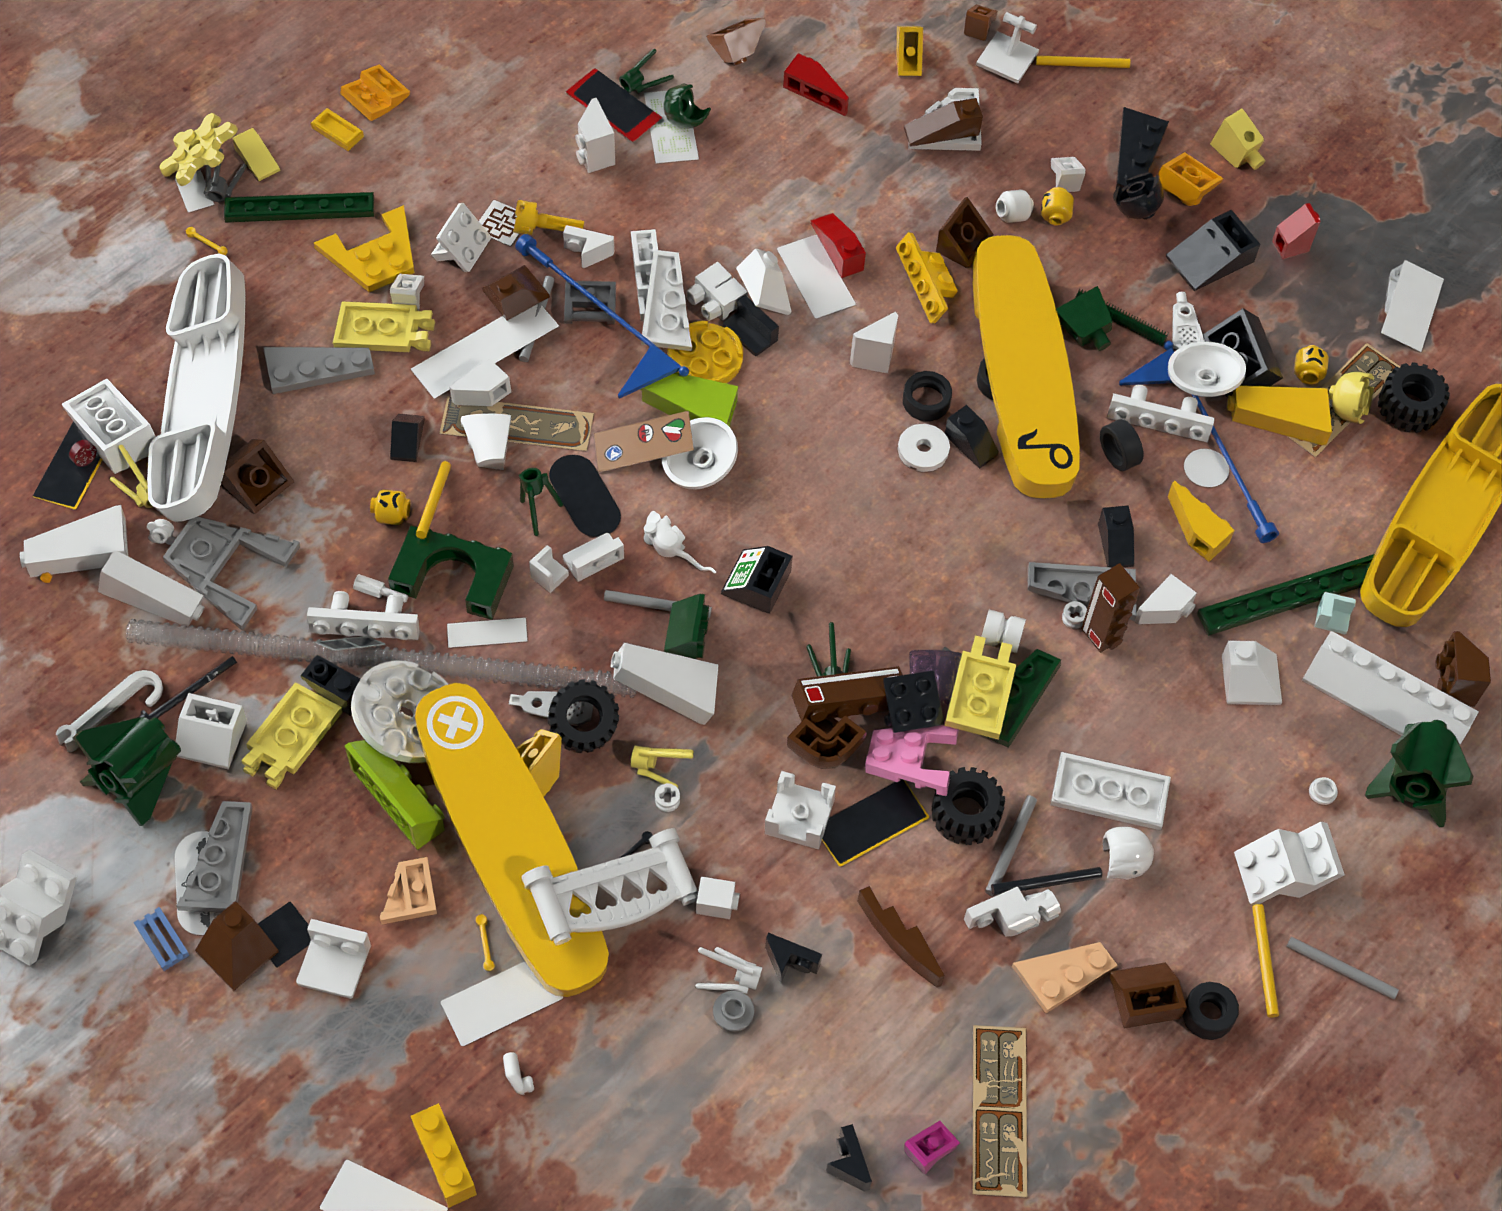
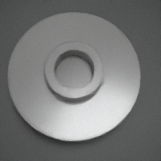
M727 991L716 999L713 1006V1016L721 1028L727 1031H740L751 1023L754 1016V1006L746 994L740 991Z

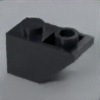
M316 655L301 674V678L317 694L342 707V712L351 716L352 695L360 678Z

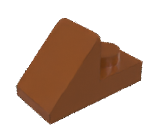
M977 4L971 7L966 13L964 34L986 41L991 23L996 20L998 11Z

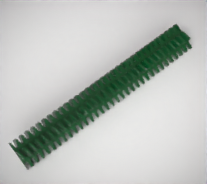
M1080 289L1078 290L1075 298L1083 294V289L1081 291ZM1107 301L1106 306L1112 321L1117 322V324L1120 323L1125 328L1131 329V331L1139 333V335L1145 336V338L1153 340V342L1159 343L1158 345H1164L1169 333L1165 335L1166 331L1164 334L1163 330L1160 332L1161 329L1157 331L1158 327L1154 329L1155 325L1153 328L1152 324L1150 326L1149 323L1146 325L1147 321L1143 323L1144 320L1141 322V318L1139 321L1138 317L1135 319L1136 316L1132 318L1133 314L1131 316L1130 313L1127 315V311L1124 314L1125 310L1121 312L1122 309L1118 311L1119 307L1117 310L1116 306L1114 308L1113 305L1110 307L1111 303L1107 305Z

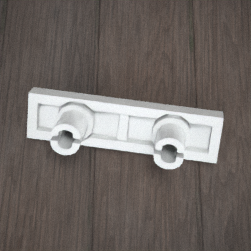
M1135 385L1133 387L1131 398L1113 393L1107 418L1113 420L1124 419L1133 425L1208 442L1214 418L1196 414L1197 399L1185 397L1180 410L1147 402L1148 389L1143 385Z
M344 591L334 592L331 609L308 608L307 620L310 633L397 638L401 640H418L419 638L418 615L401 613L403 598L399 595L388 596L385 612L347 610L349 594Z

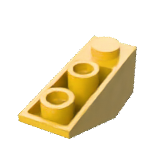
M1174 481L1167 497L1188 545L1209 562L1230 543L1235 530L1226 520L1221 519L1212 512L1207 504L1195 498L1186 487Z

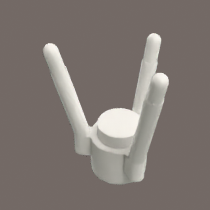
M702 947L698 949L699 953L737 969L734 980L738 981L739 985L697 983L695 985L697 989L740 991L747 994L748 988L756 990L762 967L747 962L719 947L714 949L715 952Z

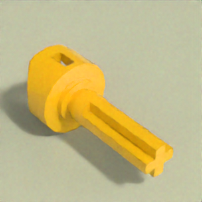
M517 201L515 211L517 218L515 219L514 233L532 236L533 229L535 230L536 226L564 231L566 225L581 229L584 227V221L538 213L536 202Z

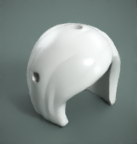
M1116 827L1108 830L1103 837V850L1110 849L1107 879L1128 880L1143 875L1150 868L1154 858V849L1150 840L1142 831L1132 827Z

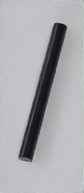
M1100 867L991 884V892L995 896L1015 887H1018L1020 891L1099 879L1102 878V870Z

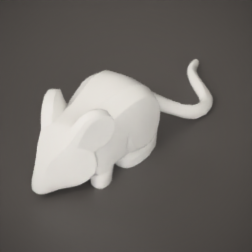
M655 511L649 514L644 526V541L646 544H653L655 550L661 556H680L701 571L716 573L713 568L701 566L694 558L683 551L685 546L682 542L685 536L677 526L674 525L672 527L670 525L671 521L667 515L661 519L660 515Z

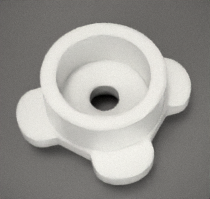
M157 519L147 524V529L150 531L148 537L150 541L160 544L167 543L169 545L175 541V538L172 536L174 526L171 522L165 519Z

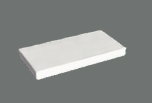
M1061 752L1050 805L1161 831L1171 777Z

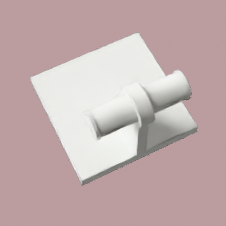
M1006 12L1003 22L1015 26L1012 37L997 31L977 60L976 65L1018 84L1039 53V49L1020 41L1021 32L1025 30L1034 34L1037 24L1026 21L1025 17L1021 15L1017 17Z

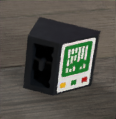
M770 546L743 549L721 590V595L770 614L791 573L793 556Z

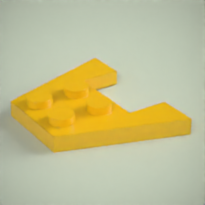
M404 205L381 214L382 220L390 232L386 235L347 251L335 233L314 242V248L368 292L393 283L399 274L412 275L415 272Z

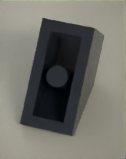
M965 405L947 418L945 435L979 469L998 456L999 451L985 422L970 407Z
M1129 505L1102 508L1098 528L1107 567L1112 568L1119 563L1124 568L1134 567V527Z

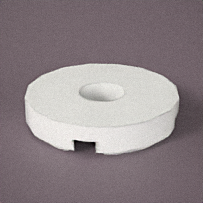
M916 424L907 428L900 435L898 443V453L903 463L909 468L910 466L917 468L916 471L920 472L934 471L942 467L948 458L950 450L949 440L945 433L936 426L929 424ZM925 444L930 447V450L923 452L917 446Z

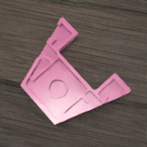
M940 725L893 733L892 728L873 730L865 763L866 773L899 782L900 779L915 783V788L921 789V787L925 788L927 786L936 789V794L947 796L950 771L922 769L927 743L956 745L959 729Z

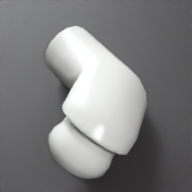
M513 1052L506 1053L503 1056L505 1075L516 1093L525 1095L524 1093L533 1092L532 1077L526 1076L521 1078L518 1055Z

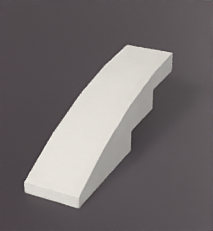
M655 229L631 231L641 321H644L653 252L658 250Z

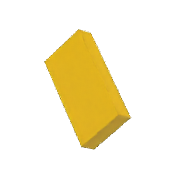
M328 108L311 122L312 129L346 151H349L364 137L361 129Z

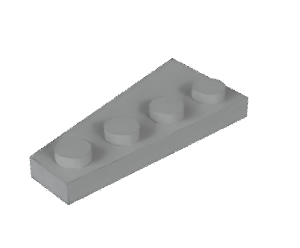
M1029 562L1028 591L1066 602L1077 601L1088 608L1097 577L1111 568ZM1124 568L1136 582V569ZM1136 604L1133 607L1132 616L1129 618V620L1135 621L1137 616Z
M222 801L208 833V840L199 853L194 872L188 878L187 888L183 897H180L176 906L178 911L222 913L234 901L238 902L253 808L251 802Z

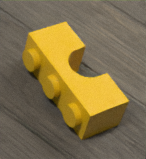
M439 1103L411 1115L413 1126L432 1166L448 1208L476 1196L475 1185Z

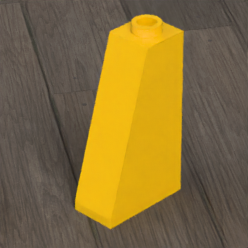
M1239 386L1233 391L1232 396H1228L1227 410L1231 411L1232 421L1319 445H1327L1332 434L1327 388Z

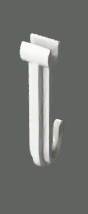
M147 670L136 671L129 675L71 725L59 727L56 732L59 744L65 743L68 752L75 751L79 746L72 737L80 730L96 727L145 685L155 687L153 693L145 701L148 707L153 706L162 696L163 685L161 679L157 674Z

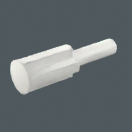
M360 574L357 575L354 581V590L381 598L382 595L387 597L389 595H399L403 598L404 603L408 600V595L386 588L384 586L385 583Z

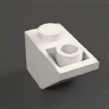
M491 359L477 365L471 372L457 379L449 386L452 402L455 405L493 406L511 393L509 376Z

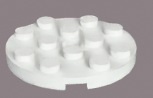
M384 662L368 670L354 690L351 701L354 723L365 741L381 754L401 762H427L416 728V707L425 695L444 685H448V683L434 671L431 674L418 668V664L413 662ZM401 707L410 709L413 712V717L403 712L400 713Z

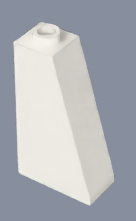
M118 505L24 540V551L20 552L22 568H27L30 577H37L46 572L52 575L103 568L114 549L128 556L126 518L122 506Z
M115 549L101 570L99 593L183 626L189 627L192 620L198 621L205 608L201 605L203 600L202 594Z
M624 643L618 652L615 651L611 660V668H614L613 679L699 724L705 725L714 715L718 664Z

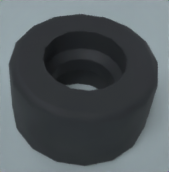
M1209 981L1201 983L1191 990L1185 1001L1187 1008L1182 1015L1186 1027L1192 1034L1201 1039L1214 1040L1222 1038L1230 1032L1239 1016V1004L1236 996L1228 987L1221 983ZM1203 1002L1215 1004L1221 1011V1017L1217 1020L1205 1017L1200 1011V1005Z

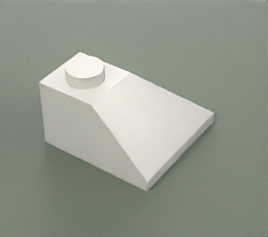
M755 249L736 268L755 306L789 315L792 311L777 257L770 251L766 252Z
M1228 641L1222 654L1227 704L1281 705L1282 697L1277 654L1256 641Z

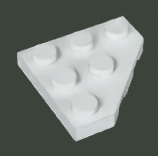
M954 88L941 102L937 101L928 108L924 115L954 101L977 98L979 104V88ZM981 130L979 136L911 147L908 142L909 149L980 151L982 145Z

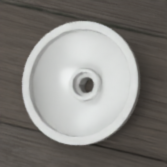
M1196 342L1185 345L1176 350L1168 362V374L1172 382L1183 391L1200 397H1216L1235 390L1243 382L1246 373V364L1242 356L1234 349L1215 342Z
M707 417L690 421L693 451L662 458L665 473L672 482L680 487L703 489L712 486L722 480L735 464L738 454L736 436L724 422Z

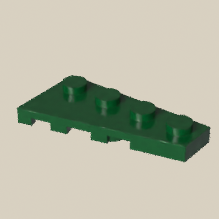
M1036 649L1015 668L999 739L986 738L1007 748L1010 747L1060 668L1061 659Z

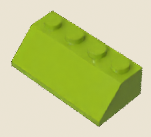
M365 740L349 742L345 745L353 773L417 850L445 831L443 824L445 816L436 804L430 805L426 800L428 795L419 784L415 786L411 782V775L403 764L398 766L392 758L381 754Z

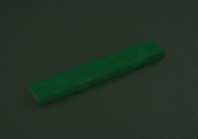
M374 192L226 197L224 220L225 223L374 217L375 197Z

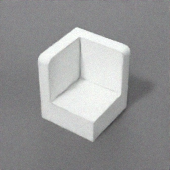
M548 545L529 561L531 578L549 593L569 576L568 570L553 559L552 548Z

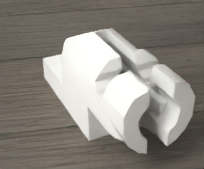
M1015 887L968 908L964 921L969 929L976 926L983 928L991 924L995 918L1006 937L1015 936L1031 928L1038 927L1040 918L1044 922H1048L1059 917L1061 908L1056 897L1049 889L1023 897L1020 889Z

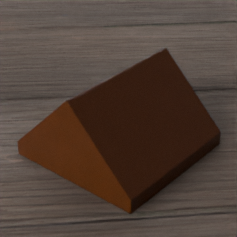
M968 197L961 201L939 230L936 247L937 253L965 268L970 267L973 263L981 242L994 235Z

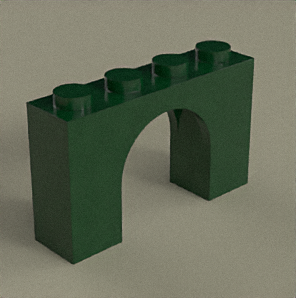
M410 526L388 577L390 589L416 599L426 574L433 566L443 561H460L470 566L475 572L465 599L467 613L493 620L514 567L512 553L504 548H492L475 540L466 541L457 538L453 534H441L433 532L431 529L428 530L425 539H420L416 536L418 527Z

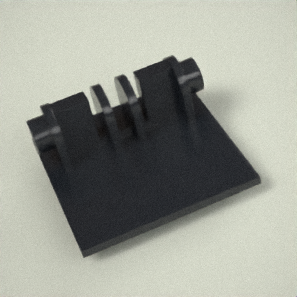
M934 670L883 678L889 714L884 716V723L893 729V733L944 725Z

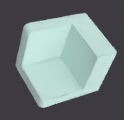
M1324 592L1318 605L1314 627L1346 634L1356 599Z

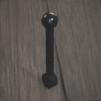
M649 831L643 832L642 839L621 857L632 855L643 844H649V839L653 834Z

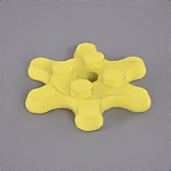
M211 113L204 118L197 130L189 129L185 132H179L173 139L177 149L171 157L160 164L162 175L167 177L178 171L176 180L180 186H185L193 179L194 174L199 168L204 165H208L211 168L218 166L224 159L223 153L219 151L220 146L237 133V126L226 122L218 127L221 123V118Z

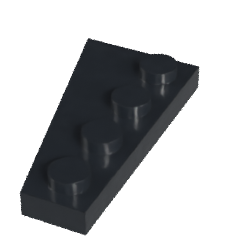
M1126 107L1123 108L1116 188L1120 186L1123 189L1128 185L1126 180L1139 174L1149 173L1169 121Z

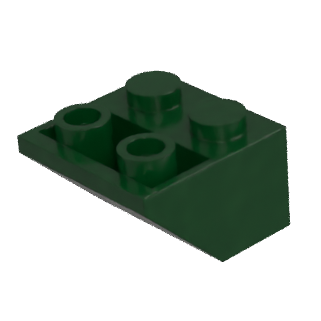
M697 594L672 603L664 652L696 660L703 658L705 634L707 635L709 625V605H705V594Z

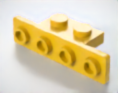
M908 232L898 243L896 250L929 322L935 324L948 310L943 297L953 298L958 290L941 254L921 251L914 234Z

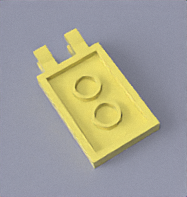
M342 302L333 345L334 348H369L371 351L410 352V348L413 346L421 351H430L431 340H428V331H418V327L434 331L435 320L432 319V310L418 311L416 305Z
M975 635L971 653L967 651L962 652L944 726L999 739L1016 664L1009 663L1012 645L1002 642L997 659L982 656L986 638Z
M295 682L246 743L247 749L250 752L241 760L242 764L246 765L243 771L253 777L258 771L261 762H264L271 766L265 773V777L269 778L266 783L270 787L277 789L287 771L295 774L342 714V707Z

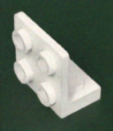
M311 919L307 928L311 941L296 980L297 985L349 999L353 998L371 947L368 933Z

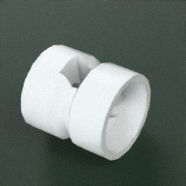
M989 609L982 637L986 638L985 645L995 647L998 643L1003 642L1011 644V652L1017 653L1026 619L1011 616L1007 620L1004 613Z

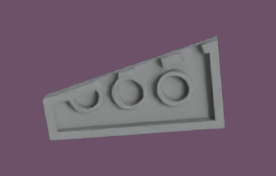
M263 347L273 394L375 374L369 348Z

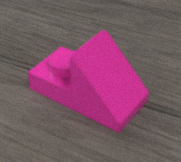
M938 1121L908 1139L904 1143V1150L922 1173L926 1174L939 1159L954 1151L960 1142L941 1121Z

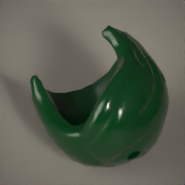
M683 83L671 87L665 94L663 102L664 114L671 124L679 128L689 129L701 125L711 111L710 107L702 110L694 104L692 84Z

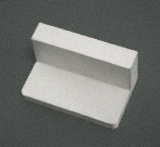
M605 533L565 553L563 560L577 582L624 559V545L619 537L613 540L609 533Z

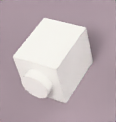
M701 877L696 902V914L730 919L731 911L738 909L740 893L735 892V882Z

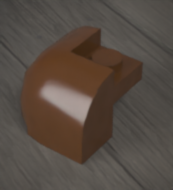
M844 716L840 721L830 718L814 722L805 718L787 737V747L807 763L817 768L832 769L847 761L865 741L867 732L847 716Z

